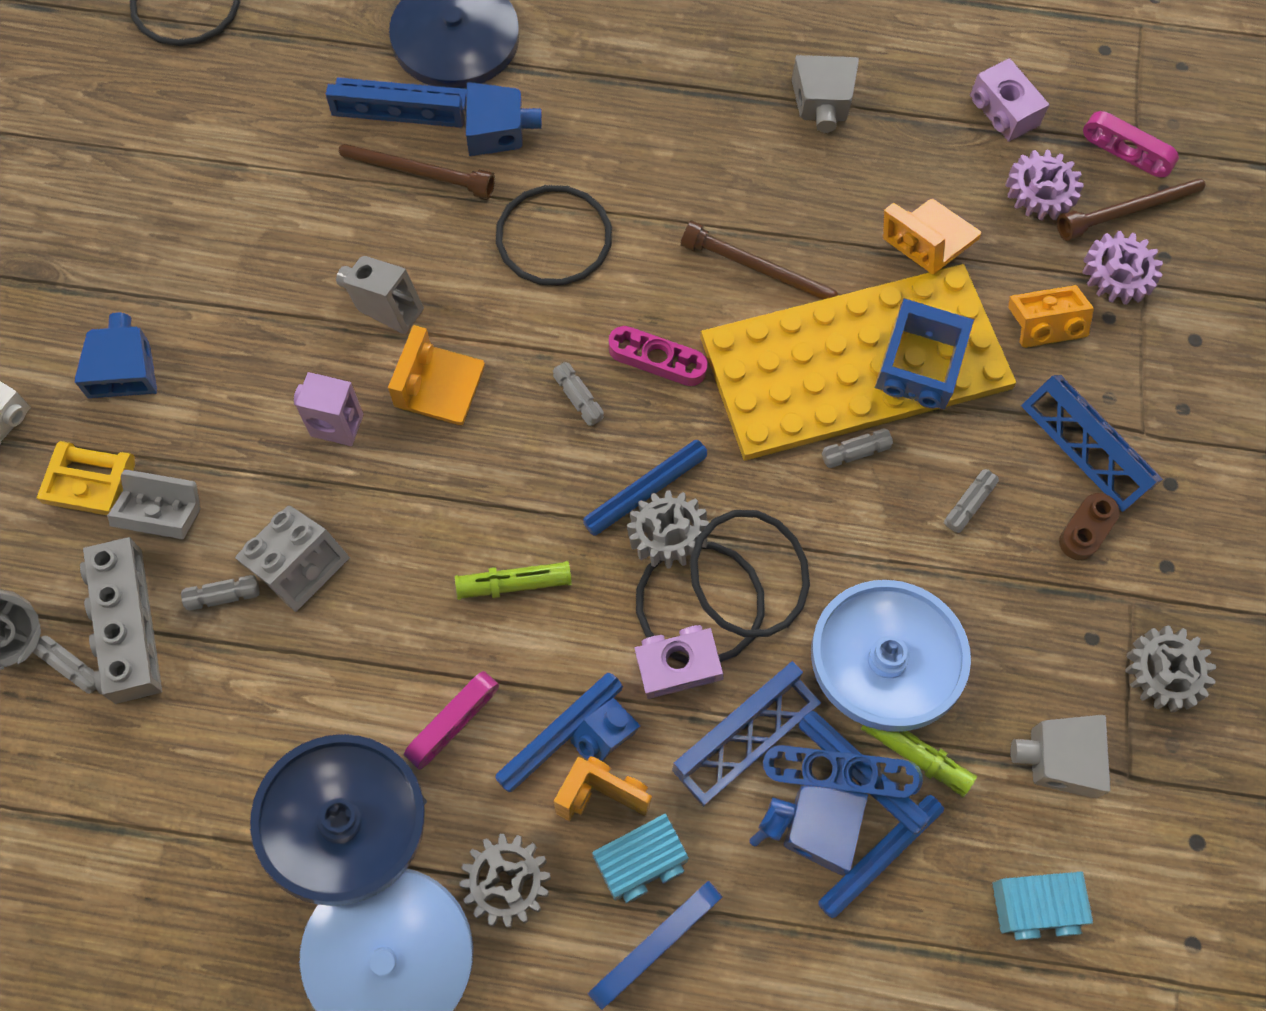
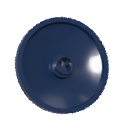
M401 0L392 14L389 35L396 60L410 76L430 86L462 89L467 88V83L482 84L491 80L509 65L518 48L519 25L516 11L509 0Z
M337 734L324 736L295 747L280 758L265 775L257 789L251 809L250 832L252 843L267 875L288 894L317 905L341 906L353 904L384 891L408 868L415 857L423 835L424 803L421 788L413 771L392 749L380 742L357 735Z

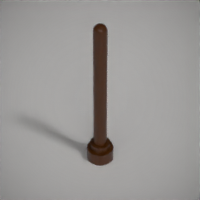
M342 144L339 147V154L342 157L467 187L468 191L473 192L475 197L488 200L494 189L495 174L493 172L479 169L478 172L472 171L471 174L349 144Z
M1198 178L1087 214L1078 213L1077 211L1067 212L1059 215L1057 229L1063 240L1070 241L1083 236L1088 227L1201 192L1205 189L1206 183L1203 179Z
M691 220L685 229L680 246L691 251L707 249L822 300L838 296L837 291L710 236L709 231L705 230L704 225Z

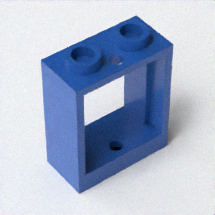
M904 298L894 323L875 388L883 390L892 397H905L918 401L921 405L928 408L938 407L945 409L955 388L974 319ZM903 331L954 346L944 382L893 367Z

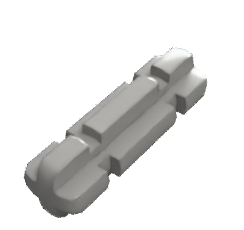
M563 362L556 366L553 370V377L560 386L564 387L563 391L577 411L582 413L581 416L586 424L593 426L604 418V411L597 402L593 401L594 397L580 377L575 376V370L570 363Z
M883 428L874 431L872 436L865 434L843 441L841 446L837 444L827 446L823 449L822 457L825 465L832 468L842 465L841 461L843 460L848 463L873 455L875 450L877 452L888 450L892 447L893 439L889 430Z
M982 470L944 520L945 526L955 533H960L999 482L997 475L993 474L990 470Z
M254 575L239 577L237 582L234 579L204 584L202 589H198L197 586L185 588L181 591L183 606L186 610L190 611L202 608L203 604H207L210 607L239 601V597L242 596L244 600L259 596L260 588L257 578Z
M44 635L39 638L37 647L33 651L34 654L86 693L90 694L96 690L94 670L49 636Z

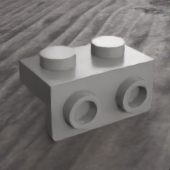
M125 469L120 476L123 492L107 515L110 527L184 539L200 511L197 484L194 481Z

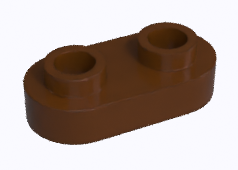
M1094 493L1081 503L1059 538L1060 547L1065 555L1074 560H1086L1099 549L1119 518V507L1116 501L1109 495ZM1096 506L1102 507L1106 514L1099 513ZM1077 534L1085 535L1087 542L1079 540Z

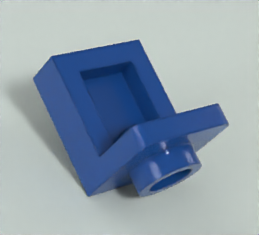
M612 698L582 721L570 741L582 757L588 760L591 756L604 762L608 755L632 737L641 725L615 698Z

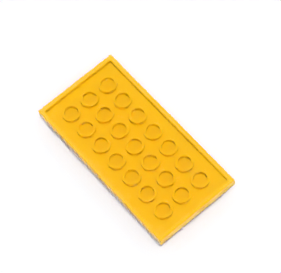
M961 264L941 269L934 275L929 272L702 330L700 339L743 460L758 458L940 409L938 407H925L918 401L909 398L892 397L883 390L875 388L894 323L904 298L974 319L955 388L946 407L1013 389L1017 382L965 265ZM903 331L893 367L944 382L954 346Z

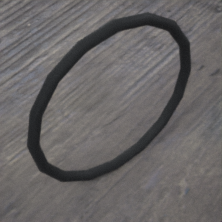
M129 0L131 18L140 32L158 43L174 46L199 44L219 35L234 20L240 5V0H234L228 16L215 29L198 37L173 39L161 37L145 28L137 16V0Z
M543 185L524 191L506 205L496 227V246L503 262L519 277L538 285L564 286L585 279L602 265L612 242V225L604 207L588 193L566 185ZM544 192H566L586 200L598 211L605 226V245L597 260L581 273L563 279L534 276L522 271L509 259L503 245V225L511 210L526 198Z
M732 510L712 519L697 536L690 558L692 587L702 609L721 628L742 637H769L788 628L804 609L810 587L808 560L797 537L780 520L758 510ZM735 517L758 518L775 526L791 542L801 564L802 588L796 607L784 621L768 629L745 630L726 622L709 605L699 584L698 558L704 540L717 525Z
M707 542V547H702V549H712L733 558L749 574L757 592V616L751 630H759L765 616L764 590L755 569L736 551L715 542ZM662 560L655 567L651 566V563L646 566L636 588V614L647 638L655 635L652 633L643 612L644 589L652 571L663 562ZM745 637L733 650L719 654L720 662L739 655L756 637ZM674 652L669 656L685 664L689 662V657L679 652Z

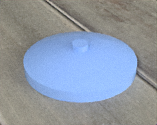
M874 580L864 582L846 589L837 595L822 612L817 622L811 645L813 671L825 696L847 717L862 725L878 730L909 731L937 721L956 703L966 686L970 672L971 654L969 642L956 615L932 593L913 584L901 581Z
M406 869L392 885L366 900L341 906L318 905L306 925L300 948V972L303 986L316 1011H453L465 991L473 962L471 930L461 906L454 896L439 882L411 869Z

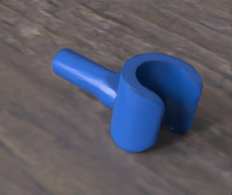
M770 807L759 825L760 830L750 838V844L758 846L768 837L780 840L791 818L787 817V819L779 817L775 814L777 808Z

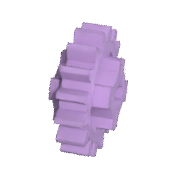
M1033 150L1029 158L1022 155L1018 163L1013 164L1006 182V186L1010 188L1007 196L1008 198H1017L1014 205L1016 209L1022 206L1027 208L1026 216L1036 212L1038 213L1039 220H1043L1045 214H1049L1053 220H1056L1060 212L1062 214L1069 212L1079 200L1080 192L1083 188V183L1078 182L1082 175L1081 172H1072L1071 169L1074 162L1070 161L1066 164L1062 162L1063 154L1061 153L1056 158L1051 157L1050 150H1046L1044 156H1040L1036 150Z
M1118 231L1114 238L1106 233L1101 241H1094L1083 260L1086 263L1083 274L1091 275L1087 284L1088 286L1097 285L1099 287L1096 293L1098 296L1106 292L1109 294V302L1113 303L1117 297H1121L1123 304L1126 305L1132 297L1137 302H1140L1145 295L1152 293L1162 277V273L1158 270L1163 265V262L1154 260L1158 251L1157 249L1148 250L1146 248L1149 242L1147 239L1139 243L1136 241L1135 233H1132L1129 238H1124L1122 231Z

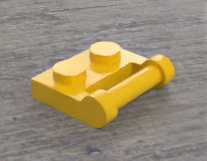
M59 441L54 449L37 499L46 505L108 515L123 492L120 476L125 469L134 470L135 456L125 452H120L116 455L75 447L73 443ZM71 462L110 468L112 471L110 475L68 468L67 466Z

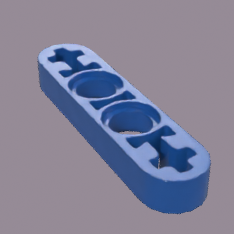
M779 745L770 748L763 760L766 774L772 780L784 783L892 797H911L917 794L923 783V775L920 768L915 763L902 759ZM783 752H785L787 760L803 762L802 770L785 769L783 775H781V769L774 766L775 759L782 758ZM802 753L806 754L804 761H802ZM819 757H826L832 764L830 777L823 781L818 780L812 773V764ZM861 761L869 764L873 772L871 781L864 786L855 783L851 775L853 766ZM880 763H886L884 772L900 773L901 767H906V774L913 776V783L906 784L904 791H902L898 782L883 780L884 789H879L878 786L882 778ZM801 771L803 773V779L799 778Z
M710 881L706 882L588 993L589 997L602 1011L723 896Z

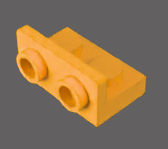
M1077 285L1010 296L1008 308L1021 326L1019 342L1023 348L1085 338L1089 335L1094 307Z

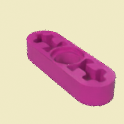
M1104 111L1093 113L1083 128L1084 136L1088 141L1153 176H1168L1179 160L1178 152L1172 146ZM1124 140L1133 142L1138 148L1129 147L1124 143Z
M629 326L617 327L609 335V353L618 362L686 386L698 385L705 379L707 359L700 351ZM625 339L630 341V345H627L625 349L619 348V343H623ZM640 344H643L642 356L637 355V350H640ZM654 349H661L668 357L664 362L655 363L647 355ZM677 356L678 362H675V368H672L673 357ZM690 362L695 363L696 369H693L691 373L685 371V367H688Z
M485 671L477 674L414 738L406 748L404 756L417 769L424 768L490 701L497 692L499 684Z

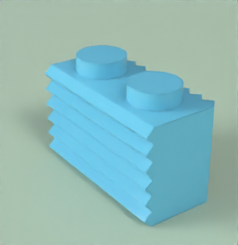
M666 813L592 852V857L614 901L623 897L626 903L647 893L648 890L645 885L660 877L662 883H666L684 873L682 865L687 863L689 859Z
M1082 871L1004 878L993 882L992 888L996 899L995 904L999 916L1001 933L1014 932L1015 940L1041 938L1040 930L1055 929L1056 937L1082 934L1081 926L1093 923Z

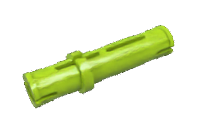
M569 561L497 571L496 567L489 568V572L455 575L458 600L492 595V598H500L501 593L572 585Z
M865 725L860 729L882 742L903 758L915 763L920 769L925 771L924 776L929 779L934 777L961 797H965L977 778V775L948 758L946 751L941 748L939 751L909 731H884Z

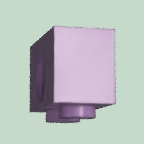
M1010 58L979 73L970 94L974 104L982 109L992 121L994 128L1001 132L1008 142L1040 126L1050 105Z
M308 372L304 383L299 384L295 391L294 405L297 407L310 436L352 446L363 417V412L352 383Z
M701 625L691 626L680 630V636L665 639L664 635L652 636L642 640V646L634 647L648 699L723 680V672L711 628L702 630ZM676 651H681L689 656V662L684 668L674 669L667 664L668 657Z

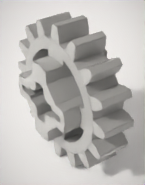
M666 491L665 498L661 499L653 493L651 494L652 502L649 504L640 500L638 502L639 511L630 512L631 523L627 524L632 550L637 549L640 560L650 556L651 566L654 567L660 560L665 561L666 568H671L674 560H678L682 566L686 565V556L692 555L697 536L709 524L706 509H699L696 498L686 502V494L683 492L677 498H672L671 491ZM707 538L704 540L702 547H707Z
M1165 626L1159 632L1153 628L1144 634L1145 637L1141 636L1134 641L1133 645L1136 649H1132L1126 655L1134 663L1125 668V671L1129 674H1135L1136 680L1130 686L1131 688L1141 686L1144 690L1140 697L1142 701L1152 697L1155 699L1154 708L1160 709L1168 703L1170 711L1176 712L1182 706L1186 710L1197 705V701L1200 702L1208 697L1209 693L1206 689L1213 686L1216 680L1207 674L1215 670L1216 665L1206 663L1205 658L1211 654L1210 649L1200 651L1197 646L1201 639L1198 636L1190 641L1186 639V629L1182 628L1174 635L1171 626Z
M500 834L498 844L494 846L486 838L483 840L485 850L482 853L475 849L470 851L475 860L474 864L462 865L463 871L470 874V877L460 881V887L471 891L463 899L466 905L477 903L478 906L473 915L479 919L485 913H488V924L494 927L498 918H503L505 926L511 928L513 917L518 916L525 924L528 922L526 911L529 908L538 913L541 910L536 901L537 897H548L549 891L541 887V882L550 880V873L540 872L539 868L546 864L545 856H540L534 859L533 855L537 849L536 845L531 843L525 849L522 848V837L519 835L510 844L507 842L505 835ZM512 853L525 860L515 864L504 860L501 854ZM488 861L490 869L487 878L478 885L480 871ZM506 871L509 876L516 874V877L511 880L513 887L507 891L503 886L495 888V884L500 881L498 874ZM533 876L532 889L528 897L523 900L521 896L523 884ZM495 897L506 900L510 908H495L485 901H490Z

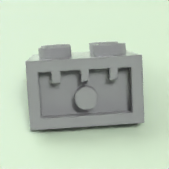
M289 505L283 511L274 515L271 522L256 537L250 539L235 558L244 567L267 583L288 607L297 612L350 557L325 528Z

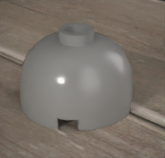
M0 589V670H2L4 667L11 666L16 662L19 664L30 656L37 647L41 629L38 615L29 601L15 592Z

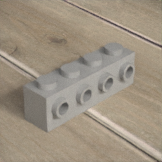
M130 537L83 548L85 562L80 563V572L84 583L88 585L89 597L85 598V610L88 618L93 621L94 634H90L89 643L93 655L98 660L99 670L94 672L97 691L115 704L162 693L142 550Z

